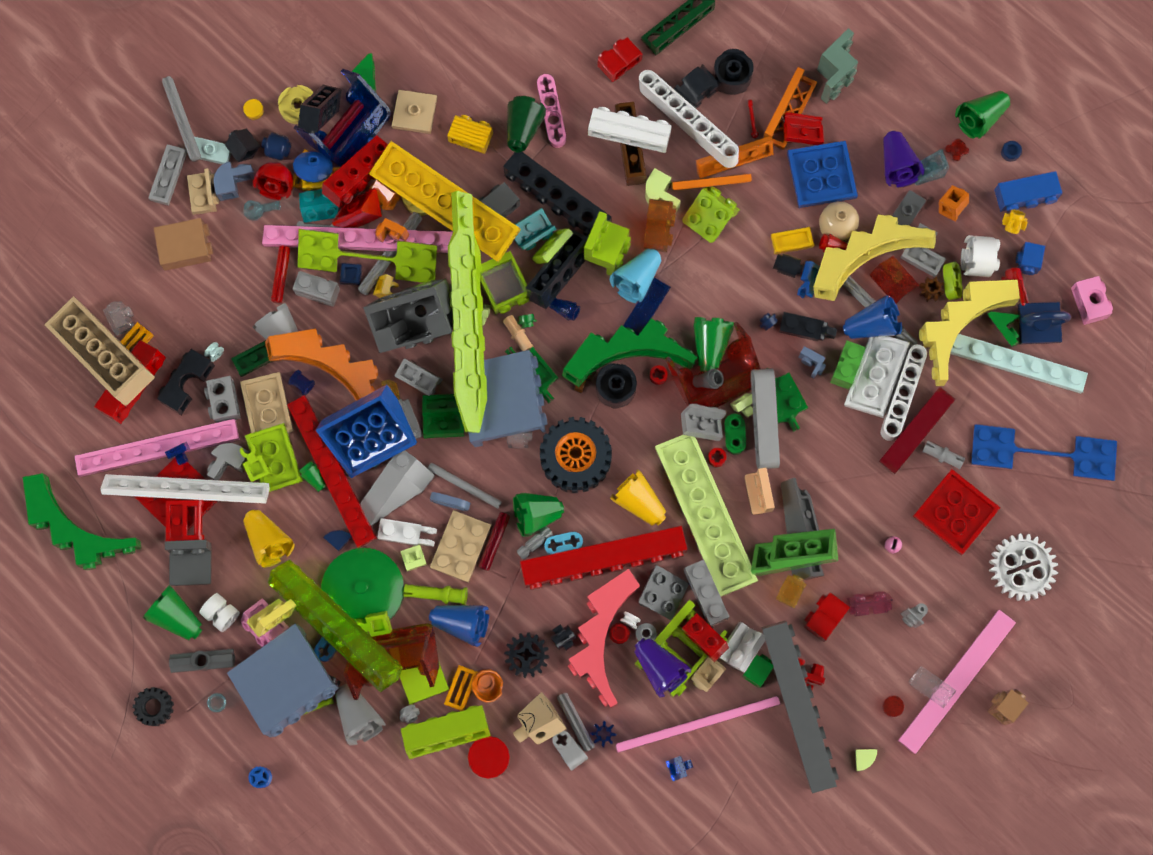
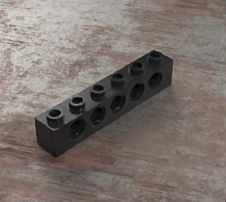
M514 152L503 166L504 176L509 181L517 182L524 192L535 195L539 203L550 206L553 213L557 216L562 215L572 227H578L583 230V234L586 237H589L599 211L606 213L523 152ZM523 171L530 172L528 176L520 175ZM539 182H543L546 184L543 188H538L536 186V184ZM558 193L561 195V198L553 199L551 196ZM569 205H575L577 209L574 211H570L567 209V207ZM607 214V221L612 222V217ZM586 216H590L593 218V220L591 222H585L583 221V218Z

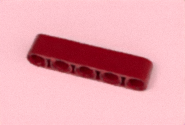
M939 387L879 462L896 474L956 398L942 387Z

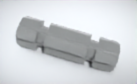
M548 527L541 529L539 534L534 535L525 543V546H521L517 550V554L522 559H525L530 555V552L535 551L541 546L545 539L553 535L552 531Z

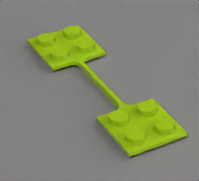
M299 229L297 268L337 272L338 257L344 255L392 261L396 265L395 279L422 283L435 280L437 245L397 241L396 256L388 257L341 251L338 248L339 233Z

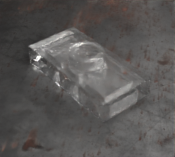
M922 666L909 681L911 686L942 708L946 706L956 693L955 689Z

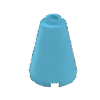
M646 249L610 275L611 286L613 288L616 286L619 289L617 293L625 300L632 303L641 302L661 264L660 253L655 249Z

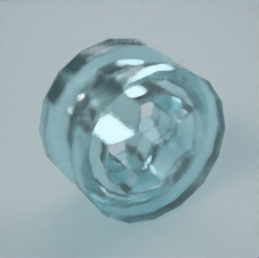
M212 694L207 700V706L213 712H221L226 708L227 700L222 694ZM215 697L223 701V703H220L222 707L219 709L216 706L212 707L211 702L214 703L212 700Z

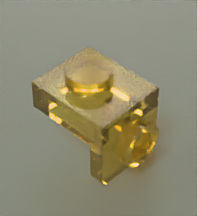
M795 574L792 576L788 575L775 600L794 609L807 585L803 582L804 579Z

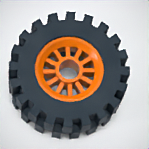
M569 417V421L564 422L562 419L558 421L556 427L552 425L549 428V433H545L543 436V443L540 445L541 466L546 478L550 479L555 487L560 486L561 490L567 492V489L572 490V493H578V490L586 492L592 486L593 488L597 487L598 482L606 478V473L610 469L612 448L608 435L604 434L601 426L596 427L594 421L590 420L588 423L582 417L579 420ZM573 450H579L582 455L575 459L570 456V453Z

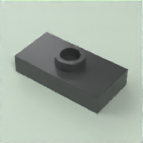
M909 190L892 216L898 218V225L910 226L926 200Z

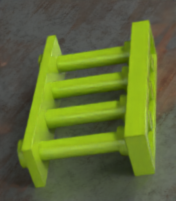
M690 600L654 640V642L684 662L691 669V673L686 672L687 679L671 692L670 696L672 698L676 694L680 696L687 688L684 684L708 657L681 630L680 624L683 620L689 621L695 615L693 609L696 605ZM724 630L720 635L725 641L728 640L725 637V635L728 633L726 630ZM671 635L678 637L701 657L693 667L668 646L669 643L666 640ZM637 660L635 666L642 670V666L639 660Z

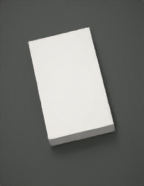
M889 336L869 337L855 379L847 395L845 407L884 418L908 353L910 342Z

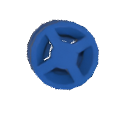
M255 767L249 773V782L253 787L265 788L272 781V773L268 768Z

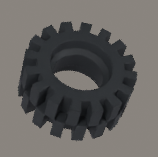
M151 687L150 689H144L143 692H139L138 698L135 697L134 701L136 702L132 707L135 709L133 713L142 724L160 726V724L166 723V720L171 718L170 714L174 711L172 709L174 702L171 701L172 697L168 695V692ZM151 699H157L161 703V709L156 715H150L146 711V704Z

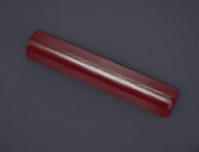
M355 100L322 140V145L325 148L331 149L363 109L364 105L359 100Z
M499 513L481 558L480 569L490 570L510 519L509 514Z

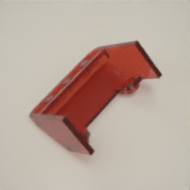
M738 322L733 323L738 339L728 345L726 350L728 358L721 361L719 368L716 369L723 374L724 379L723 384L717 389L696 388L693 385V378L704 372H699L693 376L689 368L683 367L678 369L669 356L665 358L673 381L687 407L690 404H699L700 406L717 408L752 390L751 371L761 368L751 337Z
M429 623L392 629L389 634L371 637L369 633L356 638L343 672L353 699H359L362 687L375 685L380 679L381 674L417 667L419 673L426 676L429 686L434 687L439 670V659L433 626Z

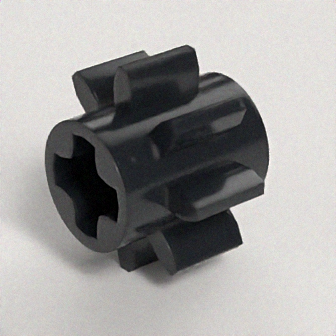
M560 624L553 629L554 635L551 636V639L559 650L564 647L567 651L574 646L572 641L576 639V636L568 625L563 628Z

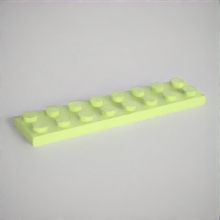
M681 435L656 445L655 450L720 596L722 597L758 582L756 575L751 572V563L696 438Z

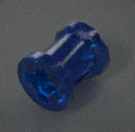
M297 370L290 377L288 384L290 386L294 385L302 391V395L306 396L313 389L315 381L309 380L302 374L301 370Z

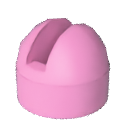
M889 537L885 542V549L889 553H897L902 548V542L898 537ZM894 540L897 541L895 550L891 549Z

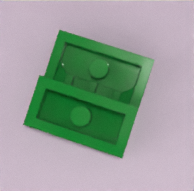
M454 394L422 395L424 439L465 437L463 422Z

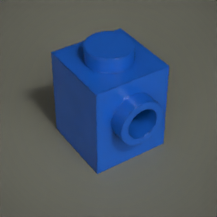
M1025 242L1016 255L1015 263H1018L1017 268L1021 269L1022 273L1026 275L1037 274L1042 268L1045 246Z

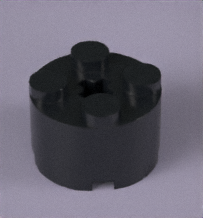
M728 49L715 60L713 76L719 82V87L717 88L719 92L736 95L745 92L749 87L754 66L752 59L744 51Z
M702 64L701 67L698 66L682 79V86L680 87L677 84L674 90L697 109L705 97L709 99L717 92L716 89L719 87V82Z
M608 364L598 373L596 393L599 400L606 406L613 409L624 407L633 400L636 394V376L627 365ZM613 383L616 385L620 384V388H613Z

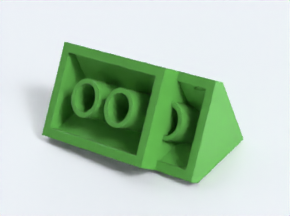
M835 529L774 535L773 542L755 544L751 572L754 575L763 576L837 562L839 560Z

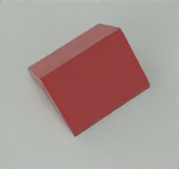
M374 187L354 197L348 204H344L332 221L333 226L359 228L382 217L376 188Z

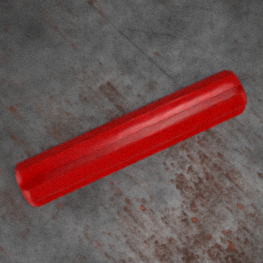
M281 245L278 251L271 295L273 303H282L290 256V248Z

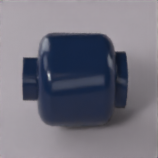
M271 132L268 138H263L261 148L264 149L266 157L282 161L285 157L288 158L292 143L289 142L287 136Z

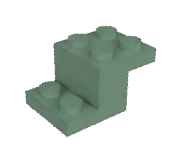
M849 28L820 58L817 71L828 80L821 99L826 104L831 99L834 101L840 95V90L844 86L848 87L855 79L853 76L857 72L858 61L849 54V48L853 44L852 39L854 36V32Z

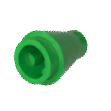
M312 461L299 470L302 474L301 477L314 487L317 492H320L327 486L317 465Z

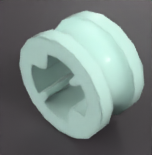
M214 342L205 350L204 356L210 357L209 360L214 362L223 354L224 348L218 347L219 344Z

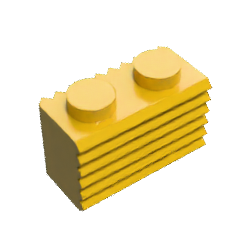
M455 115L447 135L448 142L485 154L493 135V128L485 121H479L478 123L472 121V118L467 115H461V117Z

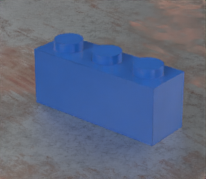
M1056 171L998 183L994 189L1000 212L1007 211L1008 213L1012 209L1019 210L1021 207H1026L1027 209L1034 208L1040 203H1045L1046 205L1053 204L1062 195Z

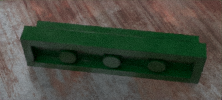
M687 0L645 33L641 40L655 56L710 14L715 8L716 1L701 0V4L696 8H692L696 0ZM688 12L687 15L678 20V14ZM666 24H674L665 32L663 31V26ZM652 35L659 36L653 42L648 40Z

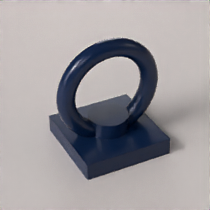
M1060 302L1025 303V306H1022L1021 303L1018 304L1020 344L1061 343V324L1069 322L1071 315L1068 312L1060 311Z

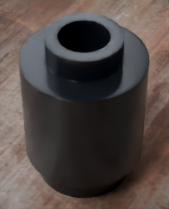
M783 253V255H777L773 269L777 270L778 273L795 278L796 275L800 276L804 264L800 263L801 259Z

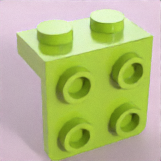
M713 186L701 190L682 219L684 224L710 243L715 242L729 220L740 211L736 207V202L730 198L725 199L720 195L721 191Z

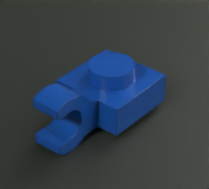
M805 261L801 276L804 284L799 287L797 295L801 298H804L805 295L810 298L814 296L813 286L820 266L813 261Z

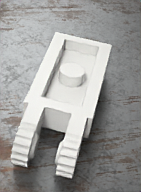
M381 518L377 539L415 546L433 547L435 542L430 539H420V533L436 534L437 529L420 524Z

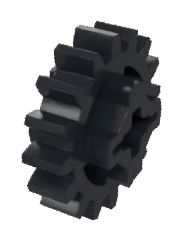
M530 632L527 633L526 637L519 633L520 639L517 640L512 637L514 643L506 645L510 651L504 652V655L509 656L505 663L512 664L509 670L516 669V676L523 673V677L526 678L527 674L530 673L534 678L535 671L541 674L542 670L540 667H547L544 659L550 658V656L545 655L549 648H543L545 641H537L539 637L537 634L534 638H531ZM524 642V646L521 649L514 650L517 645ZM532 643L536 644L541 652H535L532 648ZM526 650H529L530 654L533 655L528 658V661H525L524 657L521 656V654H525ZM513 658L519 659L522 662V668L515 664ZM534 661H539L534 668L530 669V664Z

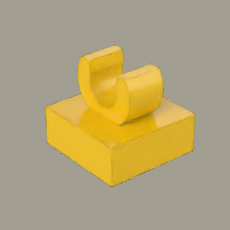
M388 274L379 276L373 295L381 298L394 294L390 291V287L397 288L399 284L392 282L394 277Z

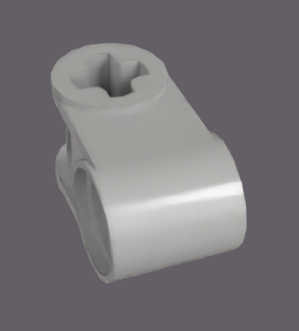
M562 731L559 734L568 737L566 739L567 744L564 746L563 744L558 745L556 743L558 740L557 735L552 738L553 744L561 754L564 762L573 771L586 761L588 757L567 731Z

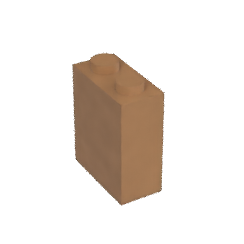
M201 218L154 227L159 261L164 271L211 261L210 254H213L211 242L208 243L207 239L210 231L208 224H204Z

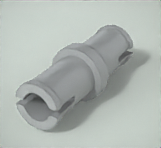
M929 440L922 451L939 459V462H946L959 470L965 460V457L949 451V448L940 447Z

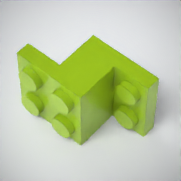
M599 211L584 247V260L607 268L606 274L611 275L622 267L624 262L622 261L623 254H627L630 249L631 237L629 236V229L607 221V214Z

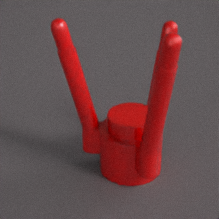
M1011 268L1006 270L1005 277H1001V280L1018 281L1021 305L1025 306V303H1029L1021 269Z

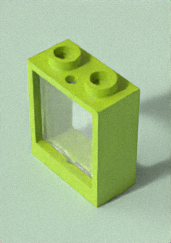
M511 251L506 252L499 262L491 259L481 264L480 284L495 314H504L517 304L521 306L529 302V296L526 291L527 283Z

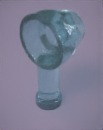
M249 200L243 207L245 217L251 221L260 219L263 212L281 210L279 200L266 204ZM250 206H254V209L248 210Z

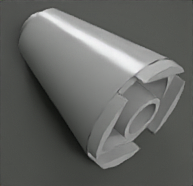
M286 303L278 306V311H270L254 324L253 328L263 338L267 339L268 336L298 332Z
M345 684L340 686L335 697L347 744L357 745V741L360 739L366 742L378 735L383 730L382 725H386L381 716L353 685Z

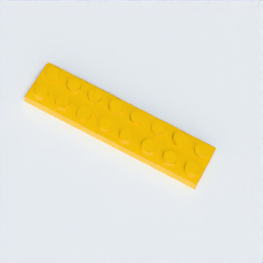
M390 141L369 174L453 231L451 193L455 191L467 192ZM472 196L474 235L479 249L499 262L521 229Z

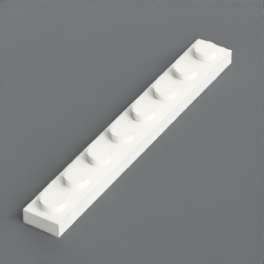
M105 474L100 489L103 495L266 503L270 487L269 483Z

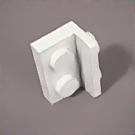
M739 622L726 641L729 649L720 658L731 667L745 673L765 642L764 635L749 628L743 622Z

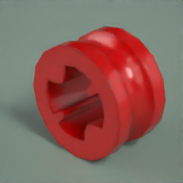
M661 365L654 366L650 370L649 377L651 382L655 385H662L666 382L668 376L666 368ZM655 371L664 373L662 379L659 380L658 377H653V375L655 376Z
M713 448L708 455L710 465L713 467L724 465L727 458L726 452L722 448ZM715 453H720L719 456L722 455L723 459H720L719 462H714L715 459L712 460L711 456H715Z

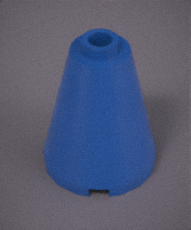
M882 297L845 320L843 325L845 335L851 339L901 334L902 322L897 320V316L900 315L898 307L892 297Z
M437 605L434 609H431L429 621H431L432 626L471 646L478 647L482 643L478 642L480 637H485L487 632L489 614H485V610L489 609L484 605Z

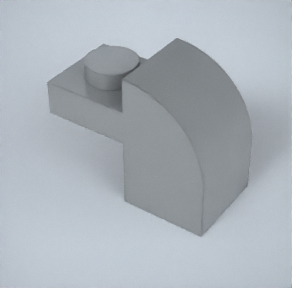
M233 443L217 446L211 452L217 459L210 463L207 475L213 480H220L228 465L243 473L245 468L242 463L248 460L240 453V448L242 447Z

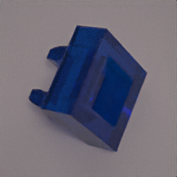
M186 441L166 451L165 454L168 459L175 456L177 463L182 465L189 461L184 452L189 450L190 447Z
M681 756L666 761L672 781L687 777L686 770L693 768L691 759L683 762Z

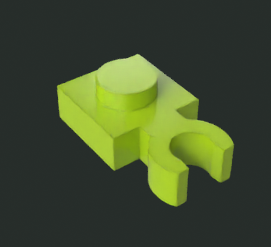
M251 443V453H245L243 448H240V453L248 460L242 464L250 481L253 482L271 473L263 456L256 457V447Z
M387 611L368 614L365 617L366 621L364 619H356L353 622V626L359 625L362 627V630L356 632L358 637L363 636L366 632H369L370 636L373 637L389 634L392 631Z

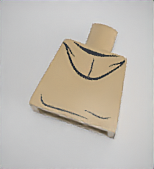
M541 692L518 714V719L522 726L513 734L520 743L530 737L536 744H541L567 728L552 703Z

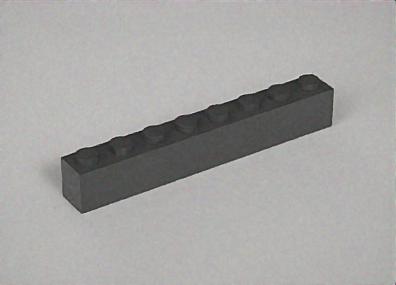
M784 620L761 627L811 792L813 794L837 787L835 780H839L836 768H831L829 762L833 758L830 748L825 747L823 739H826L823 726L819 727L817 723L820 715L817 706H812L810 698H814L811 686H806L804 680L808 676L805 666H800L798 657H802L798 644L794 645L792 637L795 636L792 624L788 625L787 621Z

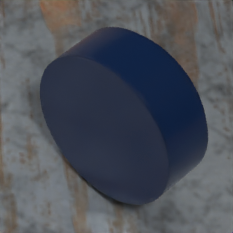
M1016 141L1006 142L1001 149V156L1009 162L1016 161L1022 153V147Z

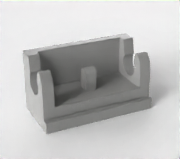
M405 358L394 375L428 396L436 392V386L440 385L443 380Z

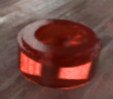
M889 696L883 701V712L889 717H897L904 711V702L898 696Z

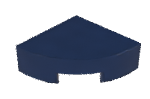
M337 530L329 532L323 538L340 551L352 536L348 532Z

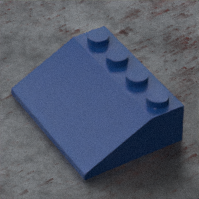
M388 385L375 390L322 419L316 429V432L350 478L417 444L399 400Z

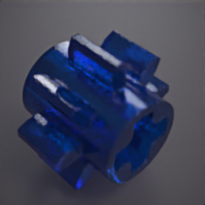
M603 721V726L600 727L595 724L597 731L591 732V735L597 738L594 740V744L600 741L602 742V748H604L605 742L613 744L611 736H617L616 733L611 732L614 725L607 727L605 721ZM603 728L606 729L607 733H610V736H606V740H601V736H598V732H601Z

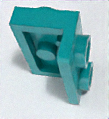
M322 189L299 193L300 211L304 223L335 218L341 207L336 206L322 194Z
M539 208L515 223L521 230L514 241L519 249H526L528 251L537 245L535 242L540 239L546 240L550 238L556 228L551 224L544 210Z

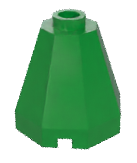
M529 493L516 494L513 497L514 516L518 517L519 523L516 524L522 538L531 536L562 517V513H564L562 501L552 496Z

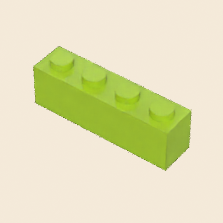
M482 705L470 706L464 711H453L443 717H432L425 722L411 723L401 728L405 751L409 759L491 736Z

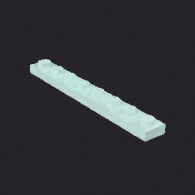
M961 334L957 335L950 353L1080 394L1084 390L1088 373Z

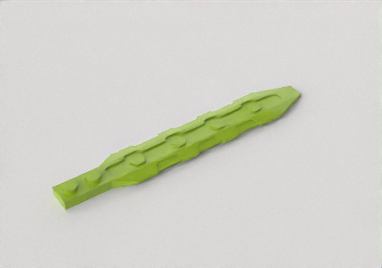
M455 191L451 193L453 233L448 244V265L451 274L450 306L452 307L453 319L452 347L454 348L455 372L453 373L454 396L465 432L480 433L487 402V379L484 370L485 337L482 327L483 297L481 296L480 285L481 252L474 235L472 194Z

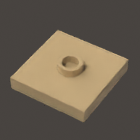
M398 90L392 128L431 134L437 95Z

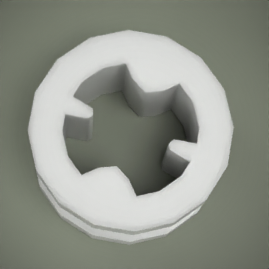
M625 611V617L621 618L620 621L633 629H637L636 624L640 623L641 619Z

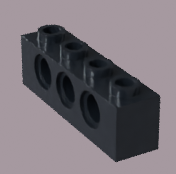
M322 85L300 105L298 128L304 129L307 133L318 132L339 112L342 89L328 85Z
M572 230L573 234L550 261L544 264L526 286L530 301L544 309L548 308L586 261L584 260V247L588 237Z

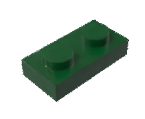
M265 341L231 358L241 377L272 362L269 361Z

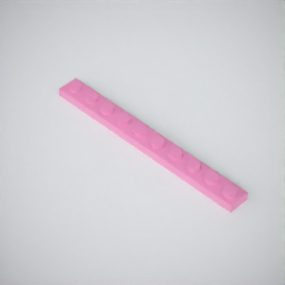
M264 225L262 244L264 247H280L284 245L298 248L299 229L339 233L338 248L346 250L397 251V241L404 240H395L387 235L382 243L376 237V229ZM407 230L410 235L406 242L437 245V253H448V244L453 232Z

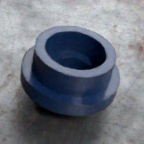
M769 312L759 320L761 322L759 327L764 328L765 331L771 328L778 321L775 318L776 314L770 315Z

